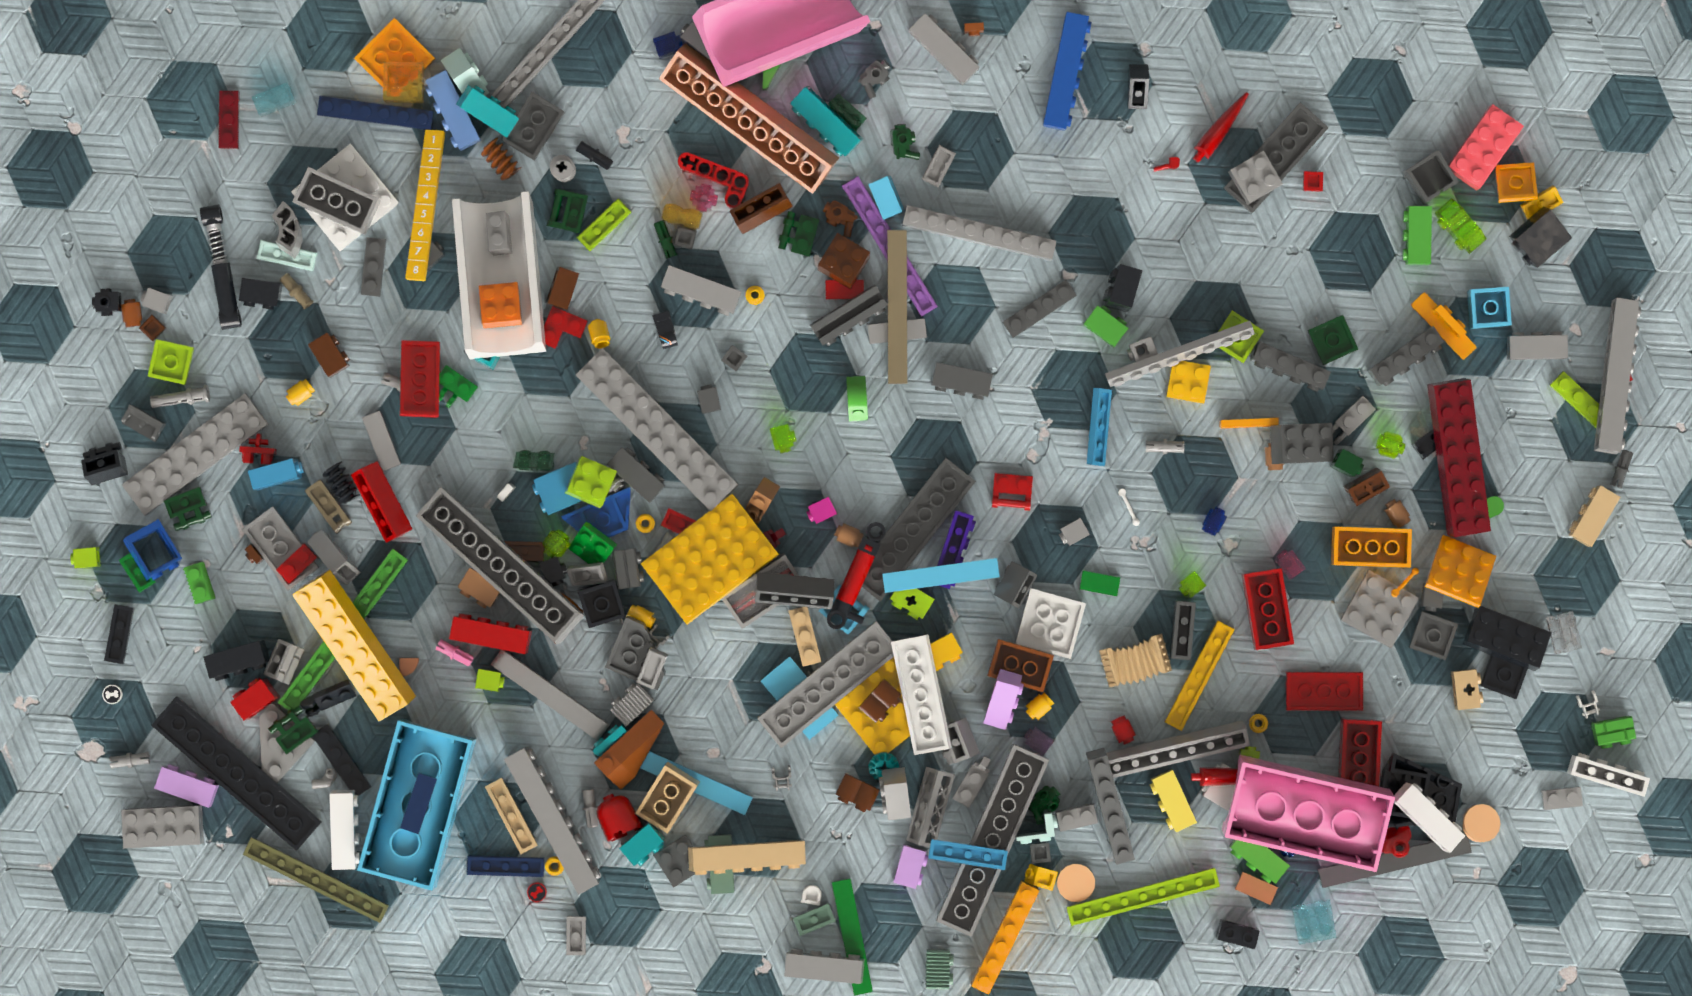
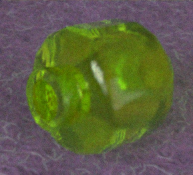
M1385 431L1379 435L1376 448L1380 455L1395 459L1398 454H1403L1406 444L1402 443L1403 437L1401 435Z
M560 529L557 531L551 530L542 542L545 548L544 553L551 558L554 556L562 557L571 546L570 537Z

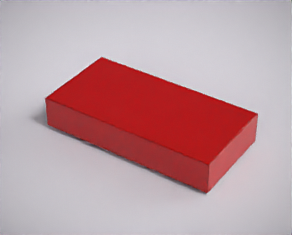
M825 280L826 300L852 299L864 292V280H856L851 289L835 280Z

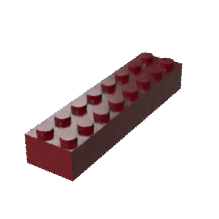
M1461 378L1427 384L1447 535L1455 538L1490 532L1491 527L1471 379Z

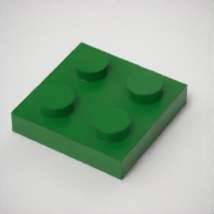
M586 521L568 549L588 564L601 562L604 564L617 546V543Z

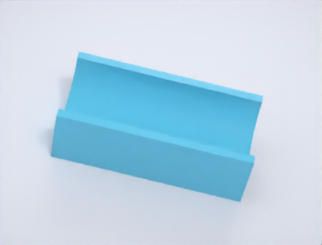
M406 719L397 721L357 871L431 891L437 887L476 738L431 729ZM418 773L437 778L420 832L416 834L400 827Z

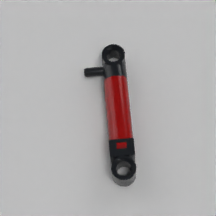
M874 522L867 527L868 537L862 538L832 605V609L827 616V623L832 629L842 628L847 619L862 624L864 621V617L851 612L881 545L878 541L882 540L885 536V527L881 523ZM878 526L881 528L882 533L879 537L871 535L870 530L872 527ZM834 614H839L842 617L841 624H832L831 617Z

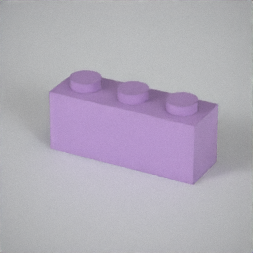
M1000 669L983 724L1006 730L1007 724L1012 723L1014 716L1012 709L1017 708L1019 698L1016 697L1017 694L1021 695L1024 686L1021 683L1022 675Z
M168 764V766L161 767L154 789L209 808L213 804L219 785L212 778L204 777V779L196 777L197 773L186 770V773L179 771V767Z

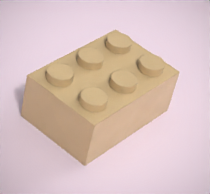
M667 762L635 814L668 834L700 781Z

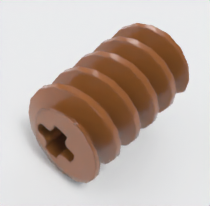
M496 137L483 148L484 150L481 155L483 157L488 156L486 159L487 163L493 162L491 168H497L495 173L497 175L502 174L500 179L503 181L511 178L522 167L515 168L518 162H510L513 156L506 157L508 149L501 150L504 144L500 143L497 145L496 142L499 138Z

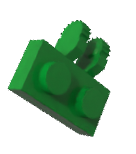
M447 365L439 374V384L444 386L439 393V402L444 398L448 390L454 393L446 403L447 408H450L458 397L468 403L478 386Z

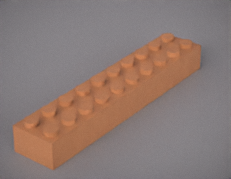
M686 43L677 50L659 80L812 194L822 184L839 159L838 156L739 82L723 87L712 62Z

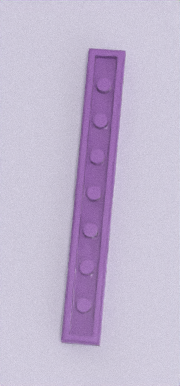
M857 176L842 185V188L888 262L887 230L891 229L886 221L883 220L879 209ZM907 257V294L922 317L938 306Z

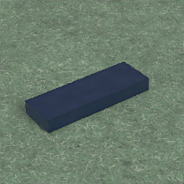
M418 773L400 827L401 829L419 834L437 778Z

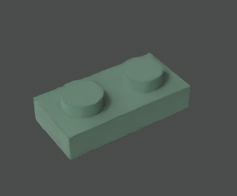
M829 903L793 917L800 936L836 921Z

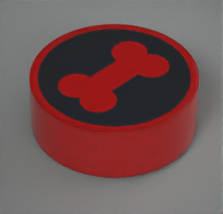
M535 882L529 886L527 895L530 900L540 902L546 897L547 889L542 883Z

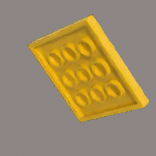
M894 657L835 704L874 755L881 752L889 753L910 736L902 693L900 695L902 700L895 708L891 706L886 711L889 714L882 722L878 720L875 723L859 709L863 701L884 678L901 693Z

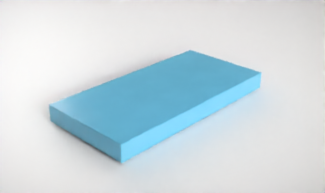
M789 656L765 676L761 682L778 701L807 676ZM831 707L802 732L810 740L839 715Z

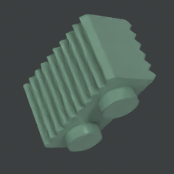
M950 949L926 950V989H949V985H953V973H950V965L953 966L954 954H950Z

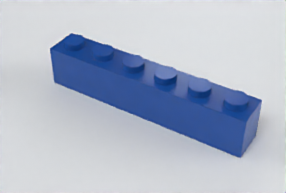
M1066 12L1043 122L1044 127L1065 131L1067 126H1071L1072 115H1069L1070 108L1075 106L1076 97L1073 96L1074 89H1078L1080 78H1077L1078 70L1082 71L1084 59H1081L1082 51L1086 52L1088 43L1084 39L1086 33H1090L1092 22L1088 21L1089 16Z

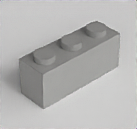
M1513 332L1512 336L1507 337V360L1568 358V335H1562V332H1550V335H1543V332H1531V336H1524V332Z

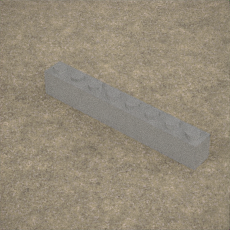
M909 205L906 207L902 224L905 227L1049 261L1053 259L1057 242L1056 240Z
M1615 298L1611 303L1594 451L1618 454L1625 446L1623 432L1627 428L1625 415L1630 406V402L1627 399L1628 393L1632 389V382H1630V374H1633L1634 371L1632 357L1636 353L1637 346L1634 344V341L1639 331V326L1636 324L1637 318L1641 314L1639 301Z
M1242 720L1106 753L1113 778L1247 747L1250 746L1246 726Z

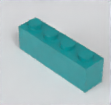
M806 86L790 103L793 106L791 109L798 116L802 115L806 119L805 123L814 130L816 128L820 132L819 136L826 143L830 142L834 146L833 150L838 155L848 156L863 140L809 86Z

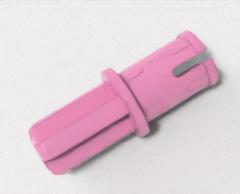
M443 639L438 642L439 646H436L437 651L446 654L451 660L455 659L466 666L471 665L474 658L472 655L459 649V646L455 647Z

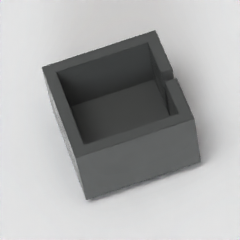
M1439 150L1403 172L1422 204L1427 203L1459 183Z

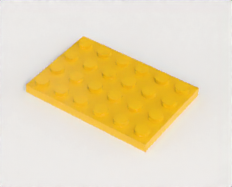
M731 494L712 511L707 512L644 560L641 565L688 625L779 554L735 496Z

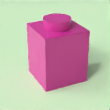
M829 497L808 506L809 511L806 512L810 521H815L816 524L837 514Z

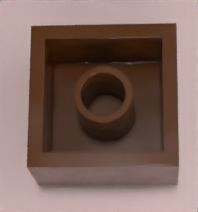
M837 233L820 260L818 271L851 289L870 259V251Z

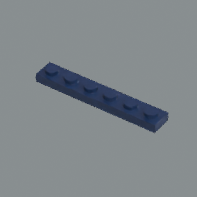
M319 96L317 115L432 130L434 111Z

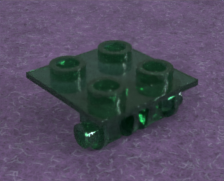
M521 450L516 452L513 468H519V470L531 469V471L533 469H536V471H539V469L540 471H550V469H554L553 460L555 453Z

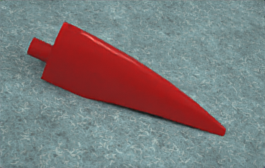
M1247 92L1217 119L1196 144L1194 149L1198 152L1193 157L1196 162L1199 163L1203 157L1209 159L1220 145L1240 113L1249 95Z
M1200 767V773H1191V781H1200V786L1235 785L1238 769Z

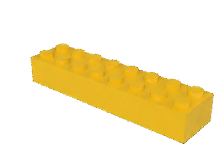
M330 569L292 594L378 721L407 706L416 697Z

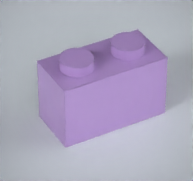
M903 844L893 883L916 889L917 885H921L923 874H920L922 866L926 867L928 856L925 855L926 850Z

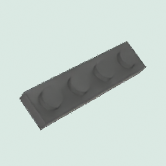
M1065 280L1002 323L1012 338H1014L1077 295L1068 281Z

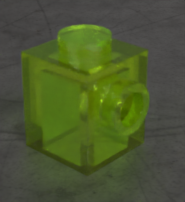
M788 424L770 428L775 451H780V454L790 452V447H794L793 442H797L794 431H790Z
M1195 571L1190 572L1178 582L1180 592L1185 597L1188 595L1190 598L1206 587V584Z

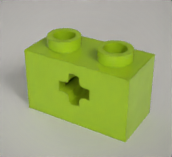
M919 589L895 591L890 597L893 601L891 603L893 606L900 610L902 607L909 610L908 615L916 620L919 617L924 618L935 600ZM915 596L916 604L908 606L906 597Z

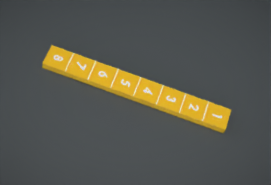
M425 130L405 277L407 280L426 281L445 140L444 131Z

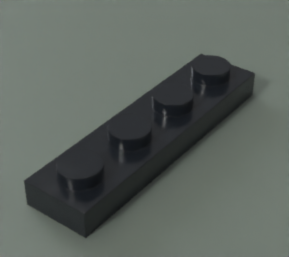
M328 724L312 736L349 790H355V795L359 796L372 787Z

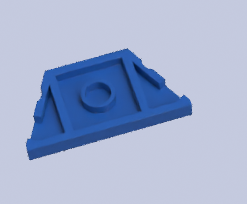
M629 487L606 497L601 508L589 504L561 517L577 532L580 531L587 521L610 538L629 530L631 489Z

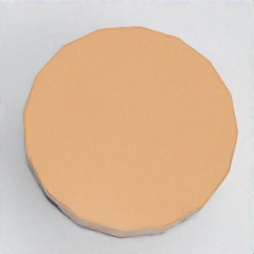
M1485 804L1473 805L1468 808L1462 819V827L1466 836L1472 841L1480 843L1488 842L1495 838L1501 825L1496 810Z
M1070 864L1060 871L1057 878V887L1059 893L1065 899L1071 902H1081L1092 895L1095 889V878L1088 867L1081 864Z

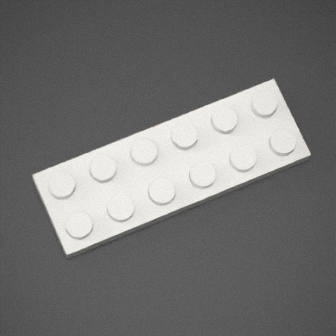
M929 635L891 642L914 755L952 748Z

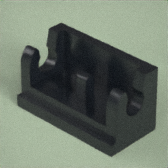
M1433 429L1411 444L1422 460L1436 451Z

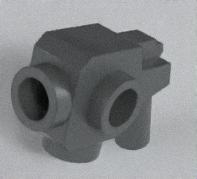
M877 59L860 75L858 82L862 86L864 85L869 99L876 97L872 87L874 84L882 86L890 79L888 75L890 74L889 69L891 66L885 59L882 61Z

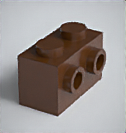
M327 332L309 343L308 346L326 375L331 378L349 367L348 361L350 359L345 351H340L337 346L340 343L334 334L330 335Z

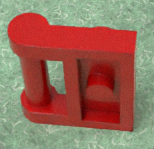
M994 473L992 507L1024 508V510L1030 511L1033 476ZM999 493L1025 495V501L1000 499L998 497Z

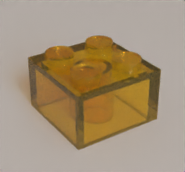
M384 62L383 101L385 103H424L425 65L423 62Z

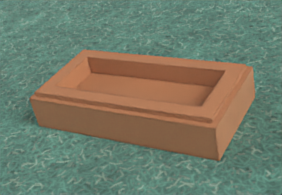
M1243 871L1235 887V890L1271 905L1278 889L1277 886Z

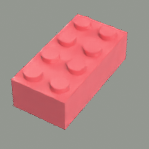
M1494 104L1490 105L1448 166L1457 178L1474 190H1479L1524 126Z

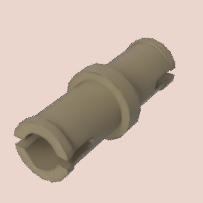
M289 273L280 278L279 281L290 292L289 295L292 298L294 297L304 310L313 303V300L303 291L302 285H298Z

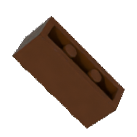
M778 183L731 209L730 213L741 233L745 234L793 206L781 184Z

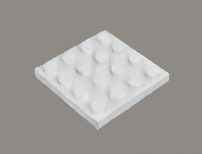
M351 143L317 170L381 200L369 228L399 204L397 199ZM300 185L291 191L294 196ZM305 209L339 251L343 250L361 235L357 231Z

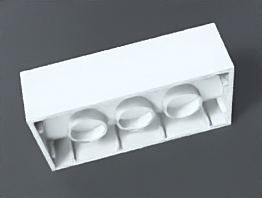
M529 191L521 192V195L514 199L496 203H469L460 200V198L452 199L464 347L469 359L546 352L534 208ZM505 211L509 215L512 253L493 256L488 246L486 213ZM518 282L522 325L483 328L479 286Z

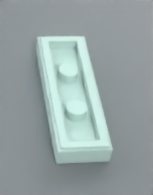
M261 240L256 259L313 272L318 253L300 249L294 259L279 249L277 243Z

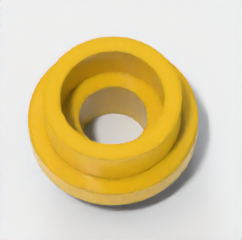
M751 286L747 289L745 297L750 304L758 305L764 300L765 294L761 287ZM753 292H758L759 296L758 298L753 299L751 297V294Z
M642 514L636 520V527L642 533L651 532L655 527V520L649 514ZM643 520L649 521L648 527L642 526Z
M1255 714L1249 720V727L1255 733H1262L1268 727V720L1262 714ZM1256 720H1261L1262 724L1260 727L1255 726Z
M557 856L550 857L545 863V869L550 875H559L564 870ZM553 862L558 863L557 869L551 867Z

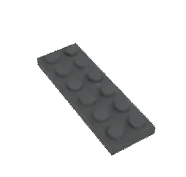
M1300 102L1252 157L1264 151L1282 181L1329 127ZM1232 179L1223 188L1251 214L1271 193L1269 192L1247 205Z

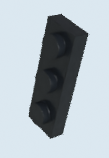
M114 604L104 661L118 664L125 663L134 607Z

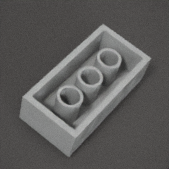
M308 167L292 202L366 235L381 200Z
M202 805L128 808L121 810L123 849L199 845L204 843Z

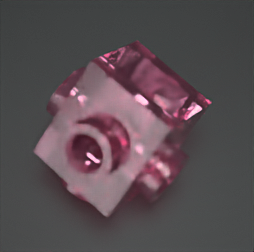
M701 184V186H696L695 190L691 191L690 201H692V205L696 207L697 211L707 212V209L712 210V206H716L718 195H715L716 191L712 189L711 185ZM703 195L708 197L706 202L701 201Z

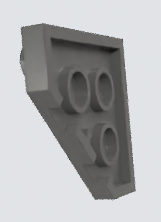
M626 616L605 668L637 681L649 648L656 649L644 622L631 616ZM664 666L654 688L655 690L659 689L665 675Z

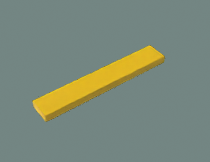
M1217 620L1166 717L1165 723L1180 731L1183 730L1235 630L1234 628Z

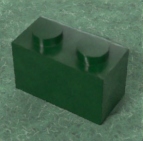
M1339 449L1330 467L1348 477H1355V475L1361 473L1364 464H1362L1364 459L1345 449Z

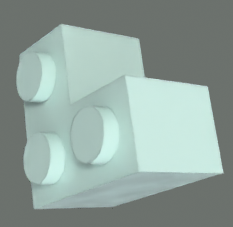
M459 48L441 60L462 94L468 85L473 88L477 85L485 91V96L489 94L485 87L488 83L483 75H477L480 71L468 52L464 54Z

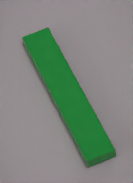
M851 878L834 881L832 886L846 957L849 954L860 955V958L865 959L863 982L861 984L852 983L854 996L873 992Z

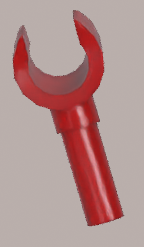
M1170 157L1169 164L1153 167L1154 172L1163 169H1177L1180 166V159L1178 157Z

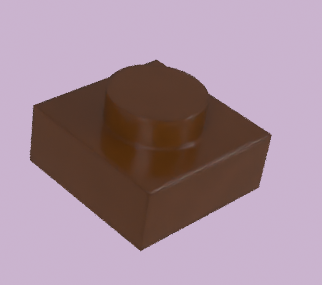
M253 544L245 548L247 552L245 556L251 563L260 564L264 561V558Z

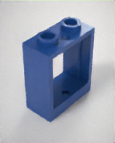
M159 519L130 534L123 540L146 580L150 578L156 580L163 575L162 572L166 569L171 571L180 566L179 562L182 560V557ZM157 532L172 560L150 572L133 544Z

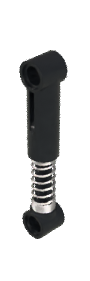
M218 204L201 207L202 224L207 227V232H209L208 236H210V239L208 241L211 242L209 246L212 247L210 251L213 253L211 256L214 258L211 269L221 329L242 327L231 266L227 259H225L226 255L224 252L226 250L223 249L225 245H223L222 241L224 240L221 238L223 236L220 232L222 231L221 224L223 223L221 206Z

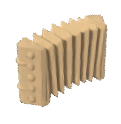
M1163 635L1150 636L1148 642L1143 639V643L1139 642L1138 646L1133 644L1132 648L1127 645L1126 649L1124 647L1121 649L1116 647L1115 651L1110 647L1099 650L1106 674L1105 678H1107L1109 687L1118 686L1120 682L1125 685L1126 681L1132 685L1133 681L1138 683L1140 679L1145 682L1147 676L1152 679L1153 674L1158 676L1159 672L1167 673L1172 671Z

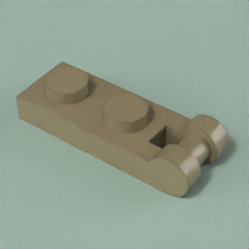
M321 479L305 490L336 534L345 525L349 526L352 523ZM339 514L341 519L335 522L333 518Z

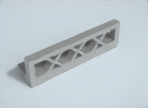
M926 767L906 841L930 847L931 839L937 840L955 774ZM947 776L946 784L942 786V778ZM941 795V802L937 805V797ZM936 814V820L932 823L931 818ZM930 832V842L927 843L925 842L926 836Z

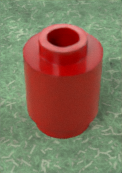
M1125 715L1111 721L1113 725L1111 728L1119 743L1123 742L1126 745L1134 741L1133 737L1136 736V733Z

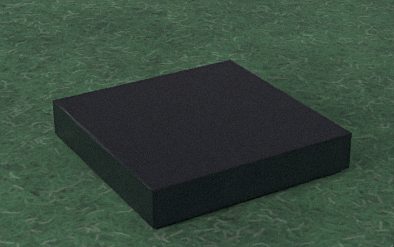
M1491 655L1480 686L1517 699L1528 669Z

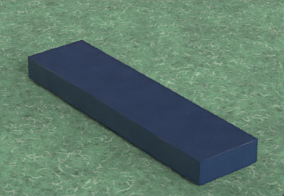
M468 855L467 875L544 877L545 857Z

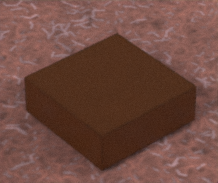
M152 314L139 329L154 342L166 327Z

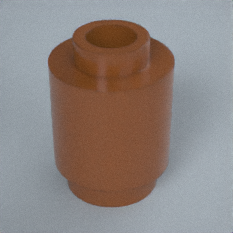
M136 299L124 300V304H121L123 323H125L126 327L140 326L142 321L140 302H136Z

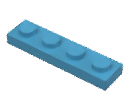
M1093 388L1087 453L1088 465L1105 466L1112 390Z
M931 839L928 858L1005 870L1008 850Z

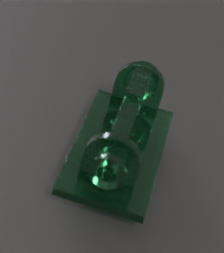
M839 93L828 103L830 109H833L855 131L867 119Z

